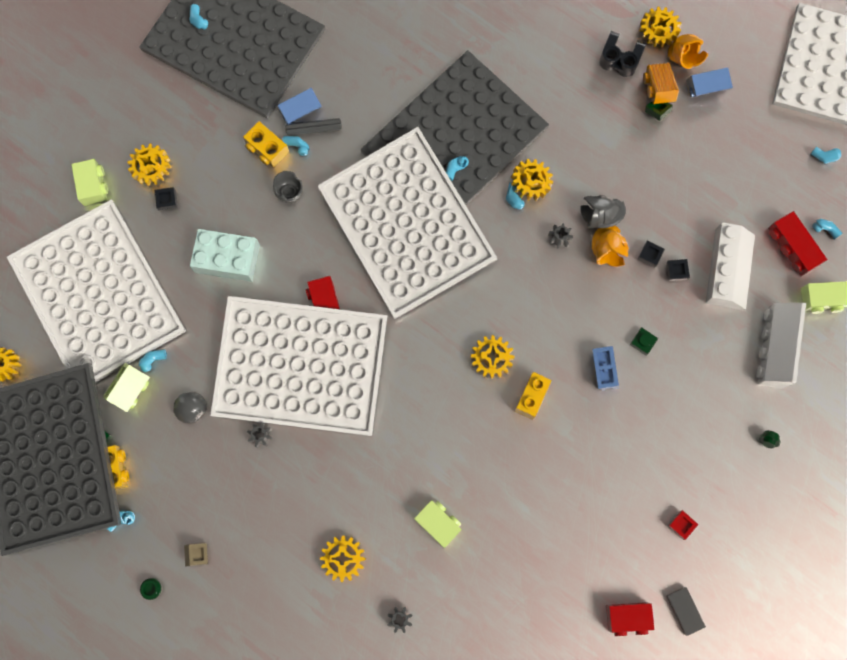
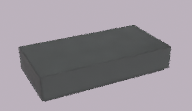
M687 587L667 595L685 636H689L706 627Z

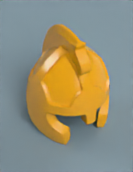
M684 34L676 38V41L669 46L667 52L671 61L678 63L686 69L699 66L708 57V53L705 51L699 54L703 40L693 34Z
M618 227L598 228L594 233L592 251L596 257L597 264L603 265L606 263L613 267L625 265L623 257H620L618 254L627 258L629 248L625 237L620 234L621 231Z

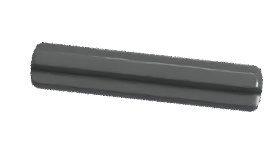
M340 118L285 125L287 135L342 129Z

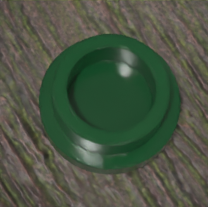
M766 430L759 437V441L766 448L772 449L780 446V436L774 431Z
M155 578L146 579L140 586V593L147 600L156 599L162 591L161 583Z

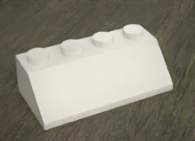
M722 222L715 229L706 304L746 310L755 235L741 225Z
M775 303L766 309L764 314L766 328L762 331L764 343L759 352L761 365L758 367L756 374L757 378H759V385L783 389L797 382L806 303Z

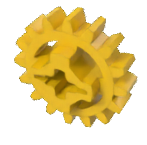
M658 6L656 11L651 8L649 13L644 14L640 22L641 27L639 31L644 32L642 39L648 38L647 44L652 41L654 42V47L660 44L661 48H663L665 43L670 46L672 41H676L681 32L680 26L682 23L677 22L679 16H673V10L667 12V7L661 10Z
M149 143L148 148L143 144L141 145V150L135 148L136 154H130L129 156L132 160L127 161L130 166L128 171L132 174L131 176L134 180H137L140 184H143L145 181L147 186H150L152 181L157 185L158 179L164 181L163 175H169L166 169L171 168V165L168 163L171 160L164 149L161 150L159 145H156L154 148L151 143Z
M527 159L525 163L521 161L514 168V173L511 175V179L514 180L511 186L517 187L514 192L520 191L521 198L526 195L528 201L531 197L537 201L539 197L544 198L546 193H549L553 181L550 179L553 174L548 173L549 167H543L544 162L537 164V159H534L531 163Z
M494 335L491 336L490 340L484 336L483 343L478 340L476 343L478 347L472 348V351L476 353L470 356L471 359H475L472 366L478 367L476 373L483 372V378L487 374L490 375V379H493L494 375L501 378V372L507 374L508 369L506 367L512 368L513 366L509 362L514 360V356L510 355L513 348H507L509 342L502 343L501 336L498 340H495ZM489 345V348L485 352H480L482 348ZM497 346H499L504 352H500ZM492 350L494 357H497L495 358L493 365L491 358L489 357ZM481 362H484L488 366V369L485 368L481 364ZM505 362L501 368L496 369L497 364Z
M345 536L341 537V541L334 537L333 544L328 541L327 546L329 548H322L321 551L325 553V556L320 557V560L325 561L321 568L328 569L325 575L328 576L332 573V580L335 581L337 577H340L341 582H344L345 577L351 581L352 574L359 576L357 569H364V566L360 563L366 560L365 557H361L364 549H358L360 542L353 544V537L346 541ZM339 545V550L334 555H330L332 549ZM347 545L354 549L356 555H351ZM342 552L346 557L353 558L352 560L345 561L344 565L341 564V561L333 559L341 556ZM330 562L336 564L338 572L331 567ZM351 563H356L355 567L347 572V567Z

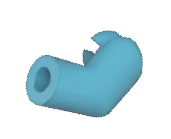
M192 4L190 6V23L198 29H207L208 20L203 19L199 15L200 7Z
M284 136L282 139L287 146H296L298 148L297 152L301 156H306L310 150L309 145L298 136Z
M816 146L811 155L827 164L841 158V150L834 148L824 152Z
M460 156L449 161L446 174L451 181H453L457 171L468 166L469 160L467 157Z
M510 182L506 201L512 208L521 210L525 203L517 195V192H514L517 187L511 186L512 182Z
M820 218L812 225L816 232H820L823 229L827 230L834 240L843 234L829 220Z
M166 350L149 351L139 360L141 371L148 372L151 370V364L154 361L167 359Z
M119 511L122 524L130 525L135 521V514L133 512ZM117 526L110 527L107 529L110 532H112Z

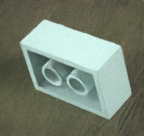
M198 229L190 267L195 273L252 282L260 244L257 238Z

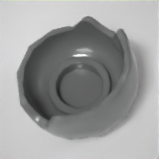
M282 171L273 180L274 194L282 202H294L302 194V181L296 177L294 172Z
M196 392L181 394L175 400L173 408L175 416L183 423L198 421L207 410L205 399Z

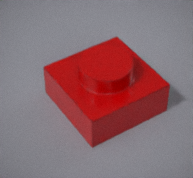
M681 510L669 523L668 527L680 538L686 540L699 524Z

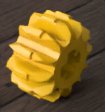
M4 347L0 348L1 382H5L6 378L13 380L12 374H19L16 368L22 366L21 363L17 362L20 357L15 355V351L7 350Z

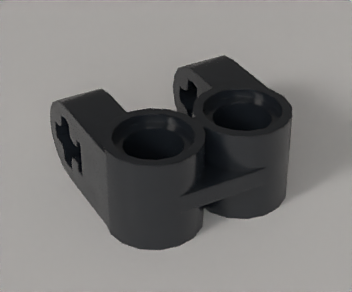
M611 30L600 57V66L608 71L615 69L623 77H630L634 74L646 43L637 41L633 52H621L620 48L616 46L620 33Z

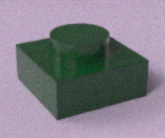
M652 101L646 106L645 112L661 121L672 111L673 105L670 103L653 104Z
M641 327L630 345L647 356L658 338Z

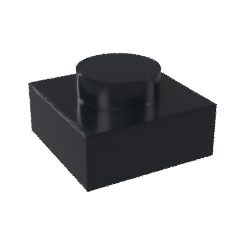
M174 187L154 190L158 211L178 208Z
M647 240L638 260L655 268L665 249Z
M687 259L668 260L666 262L668 281H681L690 278Z

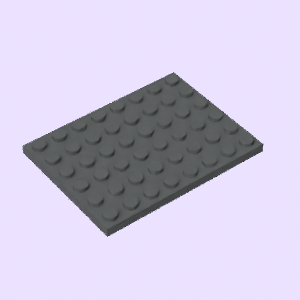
M171 0L139 47L145 53L268 119L326 28L325 25L278 0ZM192 4L198 5L200 7L199 15L203 19L208 20L207 29H198L190 23V6Z
M467 50L361 148V153L367 157L419 127L445 172L450 160L460 156L468 158V166L457 171L453 181H451L463 202L467 205L548 128L549 124Z
M86 363L0 388L1 556L122 525L92 364Z

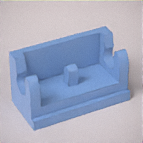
M728 67L691 75L686 80L691 97L733 88Z
M310 88L279 104L278 110L286 124L289 125L291 122L316 109L318 110L322 106L313 89Z
M613 346L592 349L598 389L602 391L609 388L619 389Z

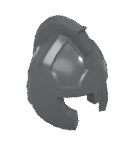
M604 195L586 196L584 200L589 205L580 206L581 214L584 220L588 222V229L615 226L623 220L626 214L624 201L621 202L618 199L611 200Z

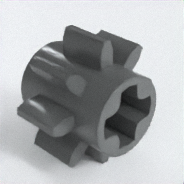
M564 223L559 227L554 225L553 231H549L548 236L552 237L550 244L554 243L557 245V249L562 245L568 247L569 243L567 240L571 241L573 239V236L569 235L572 228L565 227Z
M264 422L260 426L253 423L252 431H247L251 435L248 442L256 441V448L260 444L267 447L266 442L268 439H273L269 435L272 429L270 427L264 429ZM256 433H264V437L259 439L256 437Z
M394 607L395 614L388 613L387 615L392 618V621L387 625L395 627L394 633L398 629H402V632L405 633V626H412V623L408 622V618H411L412 614L407 615L405 613L406 607L402 611H398V608ZM397 614L406 618L401 626L399 623L394 622Z

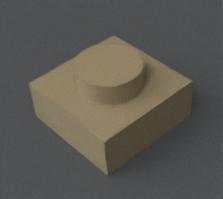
M207 543L184 545L185 567L208 564Z

